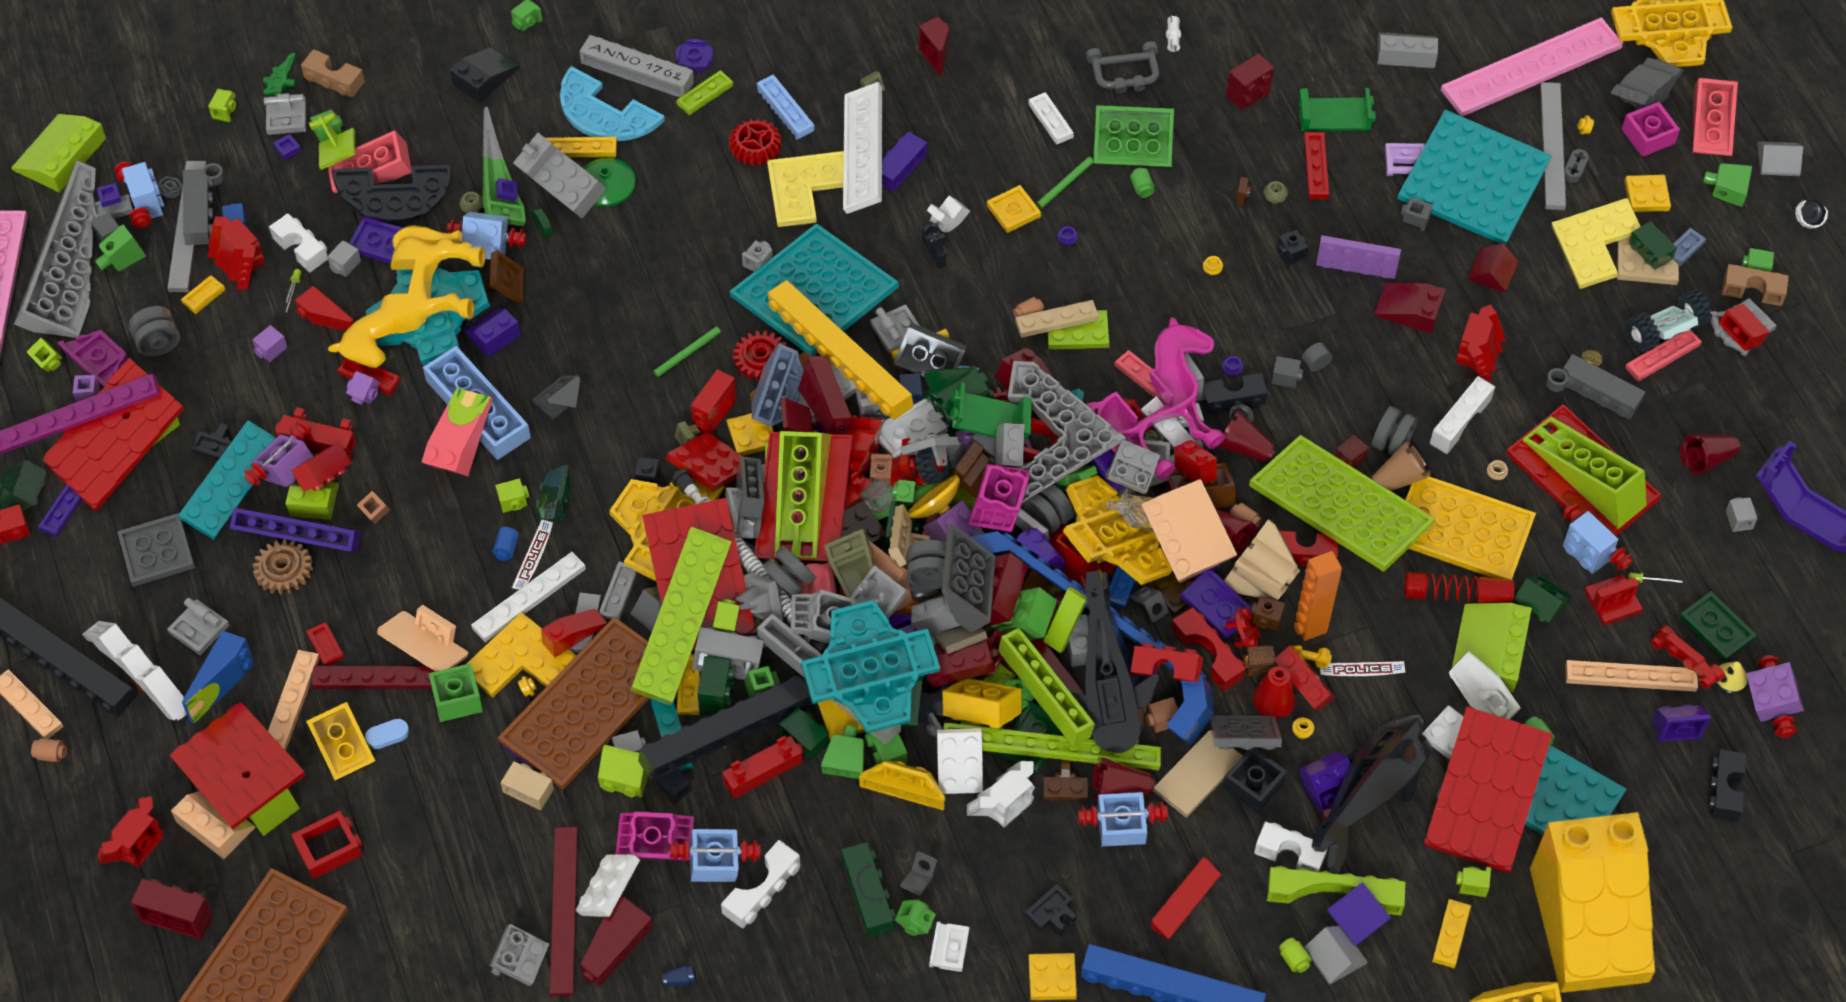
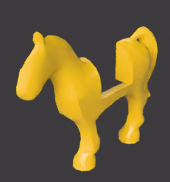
M416 225L399 230L392 239L394 253L391 260V269L413 270L408 294H389L385 296L378 310L352 324L343 334L341 342L329 346L328 351H339L344 357L352 361L376 368L385 361V353L377 346L376 339L389 334L417 330L426 322L429 316L441 311H454L459 313L462 318L471 319L474 314L473 300L471 298L460 299L456 293L431 298L432 278L438 263L448 258H460L469 261L472 266L483 267L485 263L484 248L473 247L468 242L460 243L463 237L460 230L453 233H442Z

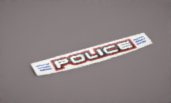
M541 520L512 588L520 590L528 584L543 554L553 522Z
M1404 661L1330 663L1327 668H1320L1321 675L1377 676L1405 673Z

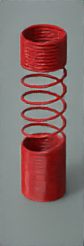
M1407 571L1405 575V598L1425 600L1428 582L1432 575L1435 601L1442 576L1445 582V601L1448 600L1449 588L1453 577L1456 582L1457 602H1459L1460 589L1464 578L1467 583L1468 603L1470 602L1471 590L1475 579H1477L1476 601L1478 604L1513 603L1514 599L1513 579L1474 577L1469 589V582L1466 576L1462 577L1458 588L1455 575L1451 576L1448 587L1444 574L1440 575L1437 586L1432 573L1429 574L1428 578L1426 573Z

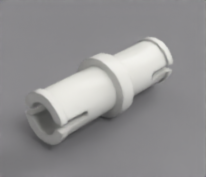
M1172 16V22L1171 17L1167 20L1168 30L1166 31V37L1168 38V50L1175 52V46L1176 51L1180 49L1179 39L1181 37V30L1179 29V18Z

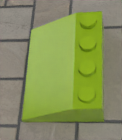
M58 114L12 166V170L60 193L68 183L76 161L85 164L106 139L102 125L85 116Z
M1513 603L1465 604L1452 668L1470 651L1501 678L1509 692L1514 693L1519 677L1532 608Z

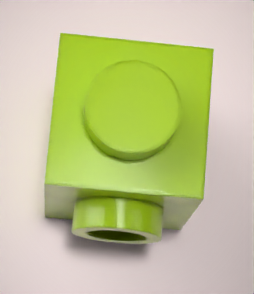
M520 478L495 485L503 513L511 510L516 511L527 506L526 498L529 497L526 485L522 486Z
M722 599V602L718 601L712 628L722 632H734L739 605H735V601Z

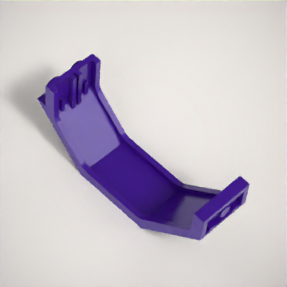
M1789 441L1785 447L1780 446L1776 448L1756 476L1784 520L1833 550L1846 552V511L1808 488L1791 462V456L1796 444Z

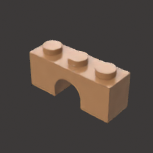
M314 49L301 64L304 78L308 81L319 83L325 88L333 89L341 95L353 98L365 82L362 69L345 63L341 69L331 71L330 56Z
M1728 264L1723 280L1722 295L1742 298L1746 288H1756L1762 294V303L1782 306L1787 294L1789 276Z

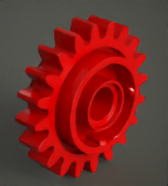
M756 331L755 336L748 333V339L742 337L741 343H736V349L733 350V361L736 364V370L741 371V376L747 374L748 380L755 377V381L758 382L764 365L779 343L786 346V342L782 343L781 337L775 339V333L767 336V331H764L763 335Z

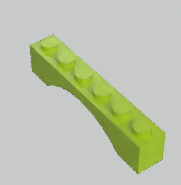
M1283 866L1270 868L1267 901L1291 903L1300 897L1318 892L1348 894L1364 882L1388 914L1402 916L1405 906V882L1395 878L1385 880L1377 879L1374 876L1357 877L1349 873L1338 875L1332 874L1329 871L1310 872L1307 869L1291 870Z

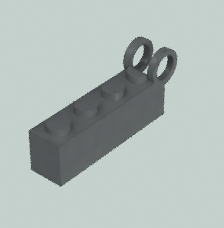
M740 457L736 476L739 512L736 534L737 536H742L744 520L755 521L753 537L758 538L764 506L761 459Z

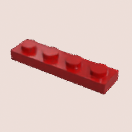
M1305 132L1304 144L1309 199H1328L1329 187L1324 132Z

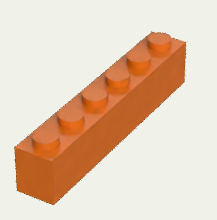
M1333 551L1308 560L1301 597L1298 602L1299 607L1296 612V621L1294 623L1296 633L1298 635L1301 634L1304 641L1325 634L1328 631L1342 567Z

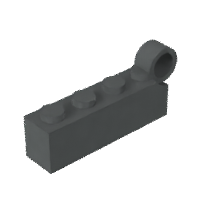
M207 164L203 171L202 169L183 170V235L185 245L209 244L211 228L213 227L210 224V220H213V209L209 207V204H213V194L209 192V188H213V186L223 182V170L219 164ZM210 173H218L216 176H208Z
M1572 354L1563 369L1555 368L1550 370L1546 379V385L1551 391L1560 392L1565 387L1570 388L1583 397L1589 398L1599 403L1602 407H1606L1631 420L1641 405L1645 395V391ZM1552 378H1559L1563 382H1555Z

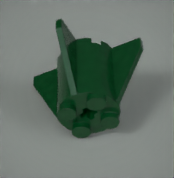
M975 366L929 370L923 374L930 390L923 393L922 396L932 404L936 413L939 412L943 416L940 419L946 425L950 437H956L955 432L960 431V429L952 428L953 419H950V414L954 406V402L951 401L952 392L958 388L961 382L965 383V393L995 399L993 392L986 386L988 380L983 372L979 373Z

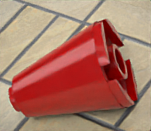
M1273 667L1254 690L1252 698L1255 709L1262 716H1275L1276 719L1278 717H1286L1295 707L1296 696L1290 673L1284 667Z

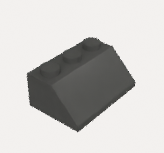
M910 323L893 364L914 373H920L921 376H924L923 374L929 370L958 368L966 345Z

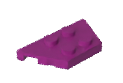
M102 330L91 332L88 335L77 336L74 341L64 343L62 340L57 343L59 348L88 375H96L98 383L102 388L107 385V381L128 358L126 352Z

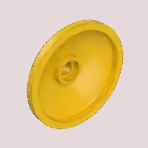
M954 475L930 490L908 510L909 517L926 518L936 513L941 515L950 508L948 504L957 493L960 478Z

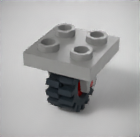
M930 434L924 436V440H909L908 445L900 447L902 455H916L915 463H918L916 468L920 470L918 474L923 476V481L931 485L945 481L950 477L951 469L949 466H951V462H948L950 458L947 455L946 449L959 445L958 437H949V434L938 436L937 434Z

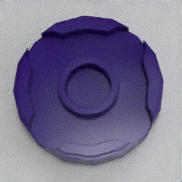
M700 39L686 40L684 44H680L675 52L677 64L693 70V72L707 69L713 61L712 47Z

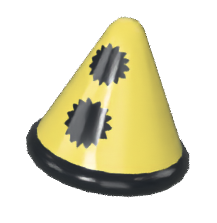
M1724 662L1718 665L1725 673V677L1718 683L1715 682L1719 690L1735 695L1747 689L1749 685L1747 672L1739 662Z

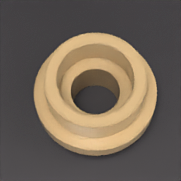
M1495 460L1488 465L1487 474L1490 478L1502 480L1507 476L1508 468L1503 461Z

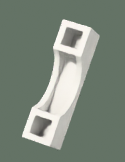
M1478 376L1433 430L1430 444L1448 454L1458 442L1463 430L1477 412L1481 413L1492 400L1495 386Z
M780 840L765 855V865L769 871L766 880L754 889L742 890L735 888L721 904L722 914L742 929L755 920L757 912L770 903L772 895L776 891H781L789 876H794L800 868L799 854Z

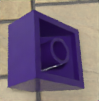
M495 308L464 329V333L487 357H490L520 336L518 321L506 309Z
M1690 704L1672 708L1670 706H1663L1656 710L1653 717L1658 742L1701 739L1711 719L1710 715L1701 706H1692Z

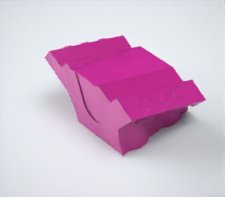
M986 464L968 525L1012 532L1028 483L1030 470Z
M620 813L616 855H635L637 858L674 860V857H670V844H674L675 839L678 844H683L685 839L690 844L694 817L671 813Z

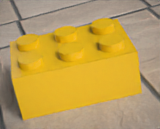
M969 678L958 681L943 691V716L951 717L953 720L970 721L971 724H986L990 728H1001L1004 724L1022 713L1020 688Z

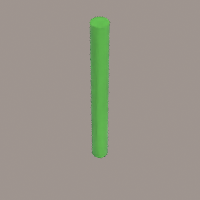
M1091 157L1085 159L1036 203L1037 206L1042 209L1093 164V159Z
M717 326L656 368L653 371L656 377L661 376L721 333L720 329Z

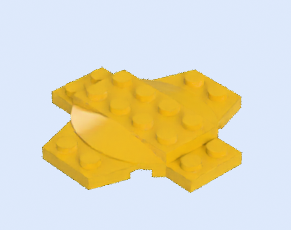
M1637 0L1631 6L1614 7L1611 11L1620 42L1635 40L1637 45L1644 44L1650 47L1661 62H1667L1669 65L1673 64L1677 67L1703 65L1706 43L1711 39L1712 34L1731 33L1732 30L1723 0Z
M1098 475L1068 486L1066 491L1077 513L1076 523L1067 525L1063 532L1088 563L1107 561L1118 565L1141 585L1167 576L1172 572L1173 569L1163 549L1159 548V540L1141 505L1152 500L1150 497L1139 501H1134L1130 498L1127 501L1121 500L1116 496L1118 492Z
M631 479L610 509V515L631 535L634 546L625 558L624 565L656 581L642 515L695 505L696 502L687 495H684L672 483H670V486L658 487L655 483ZM693 479L695 481L694 485L699 489V494L702 497H708L710 501L717 500L725 489L724 485L712 492Z

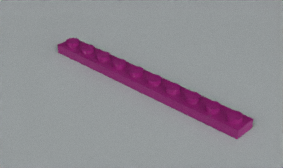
M154 374L147 375L1 430L0 455L160 395L156 376Z

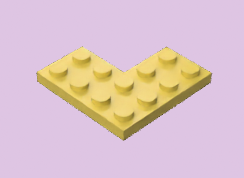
M844 151L767 160L777 227L816 223L812 191L843 188Z
M1627 198L1552 222L1553 231L1579 289L1618 277L1616 267L1605 245L1631 237L1632 232L1641 227Z

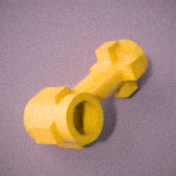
M1292 646L1298 650L1304 659L1316 661L1315 664L1318 668L1325 669L1331 662L1332 655H1330L1331 653L1327 648H1320L1318 653L1302 650V646Z

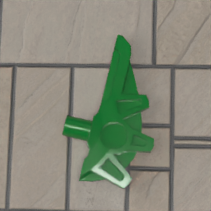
M296 53L289 54L279 67H274L270 77H264L263 83L267 84L268 87L264 89L265 96H277V94H283V90L286 87H296V80L288 79L289 72L296 59Z

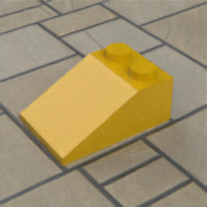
M347 702L307 721L335 780L375 761Z

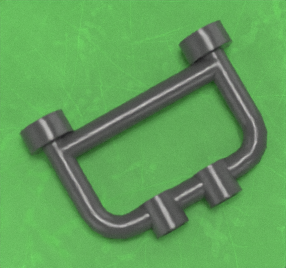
M1156 42L1144 43L1142 53L1102 57L1101 50L1098 48H1092L1086 52L1087 61L1092 63L1097 84L1105 89H1115L1118 94L1126 92V87L1134 86L1135 91H1143L1145 85L1154 83L1159 77V68L1156 60L1158 47ZM1149 59L1152 72L1149 77L1137 75L1132 79L1121 77L1116 78L1114 81H1105L1103 79L1100 65Z

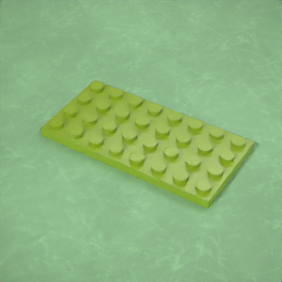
M1302 435L1297 437L1257 473L1249 483V486L1383 572L1434 525L1435 519Z

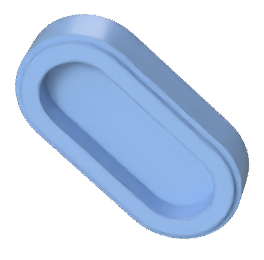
M395 719L370 728L366 732L365 739L369 747L380 749L405 740L409 735V728L404 720Z

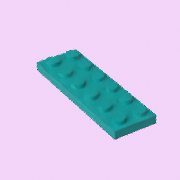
M248 420L182 509L178 518L214 540L232 516L233 509L240 505L253 486L245 480L244 470L250 471L252 469V461L276 437Z

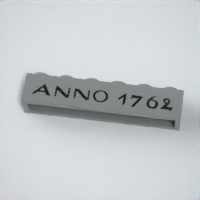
M589 35L580 50L582 64L677 97H682L689 92L694 83L693 70L687 67L661 60L652 55L638 52L635 49L621 46L618 43L606 41L600 37Z

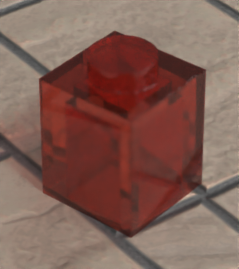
M1353 435L1336 449L1335 457L1355 468L1367 458L1369 447Z

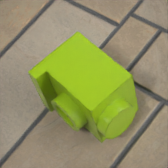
M217 89L208 106L212 118L230 123V114L236 107V102L234 101L235 94L233 92Z
M42 338L27 351L35 362L47 372L56 370L61 364L60 360L62 357Z
M1476 867L1463 868L1462 872L1458 871L1456 884L1460 885L1459 893L1486 897L1490 885L1491 868L1486 867V870L1482 871Z

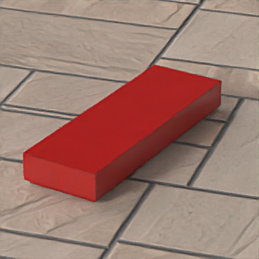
M348 358L344 359L337 370L338 374L349 379L353 378L356 371L381 382L377 390L390 396L401 382V377L378 367L371 368Z

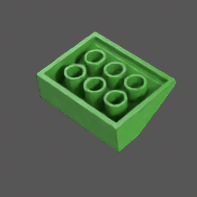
M1096 105L1094 164L1171 167L1174 109Z

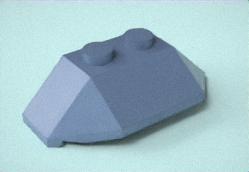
M780 343L774 349L764 365L751 402L753 420L771 427L783 421L781 398H787L798 403L801 395L798 387L803 375L798 351Z

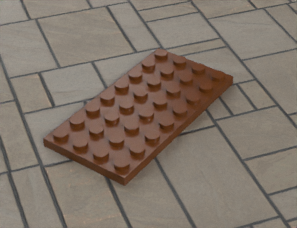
M613 617L498 737V741L538 772L545 773L552 779L554 784L564 790L600 752L603 746L650 699L630 691L648 641Z
M271 868L179 1002H286L348 911L347 906Z

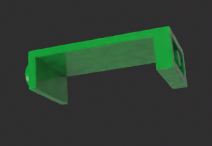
M1365 88L1363 98H1309L1308 89H1300L1298 106L1301 131L1370 130L1372 122H1375V111H1372L1371 108L1373 107L1374 99L1373 96H1370L1369 88Z
M963 382L960 383L957 389L953 390L951 401L954 402V406L950 414V419H953L952 428L996 438L997 425L1003 423L1024 424V442L1030 435L1032 398L1023 397L1019 404H1013L965 393V383Z

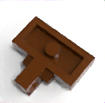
M1061 761V773H1056L1055 777H1044L1043 800L1087 801L1088 778L1075 777V773H1070V761Z

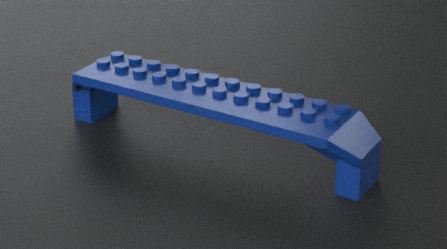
M997 531L970 536L996 557L1011 553L1028 565V568L1037 572L1065 594L1067 589L1072 587L1087 597L1086 590L1074 580L1069 582L1070 579L1057 568L1053 571V567L1042 557L1038 556L1036 559L1037 556L1023 544L1020 546L1008 533L1005 532L1002 535ZM1087 601V603H1086V605H1085V608L1090 611V608H1089V605H1088V601ZM1109 607L1121 634L1138 646L1142 647V643L1155 645V649L1162 650L1163 646H1166L1159 640L1155 643V639L1142 628L1139 631L1136 630L1138 627L1125 616L1119 618L1121 615L1114 608ZM1172 662L1164 663L1169 668L1174 670V665ZM1202 671L1199 684L1181 681L1184 702L1167 724V727L1174 734L1192 745L1214 714L1213 687L1205 680L1206 675Z

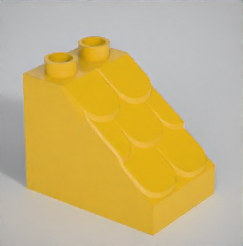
M1638 812L1549 822L1530 871L1560 993L1649 983L1655 973L1652 937L1653 921L1649 885L1648 847Z

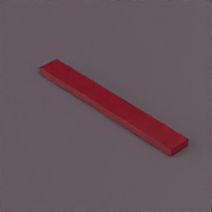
M577 827L555 828L550 975L551 997L574 996Z

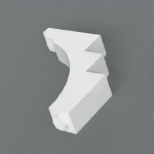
M98 621L82 634L87 641L93 642L102 653L118 664L147 693L168 719L179 720L186 715L182 705L183 695L160 666L153 665L138 645L131 644L115 623Z

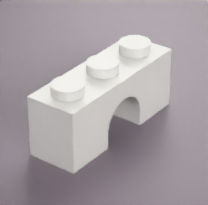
M287 213L269 226L272 238L284 250L291 245L299 244L294 249L297 262L309 273L328 260L326 245L322 241L318 242L309 229L305 230L297 218L293 219Z
M1265 822L1256 843L1254 854L1275 861L1281 851L1292 850L1299 858L1296 870L1307 869L1310 872H1319L1327 849L1324 852H1315L1311 847L1313 839L1303 836L1300 832L1286 830L1276 823Z

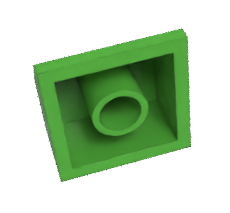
M471 663L429 673L440 722L483 712Z

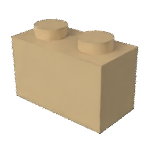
M513 762L500 782L503 793L539 810L543 808L554 790L552 779L543 772L533 771L530 766L524 763L520 765Z

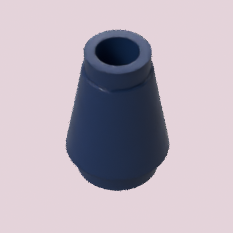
M686 963L662 973L664 986H692V983L697 982L694 965Z

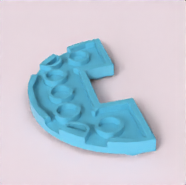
M572 66L562 80L560 93L562 110L568 121L577 130L590 137H616L617 141L631 140L652 132L665 121L664 115L634 99L621 112L595 98V95L603 88L602 82Z

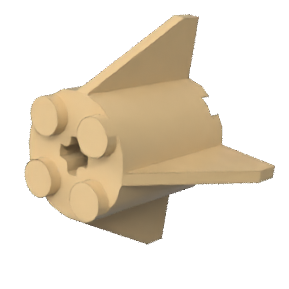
M1269 519L1253 539L1252 544L1247 547L1236 561L1233 569L1224 580L1237 594L1259 598L1260 596L1272 597L1278 601L1288 588L1285 584L1288 583L1290 585L1300 572L1273 522Z

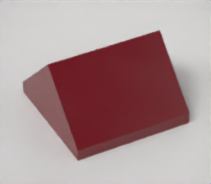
M1504 243L1481 248L1468 276V280L1506 293L1519 261Z

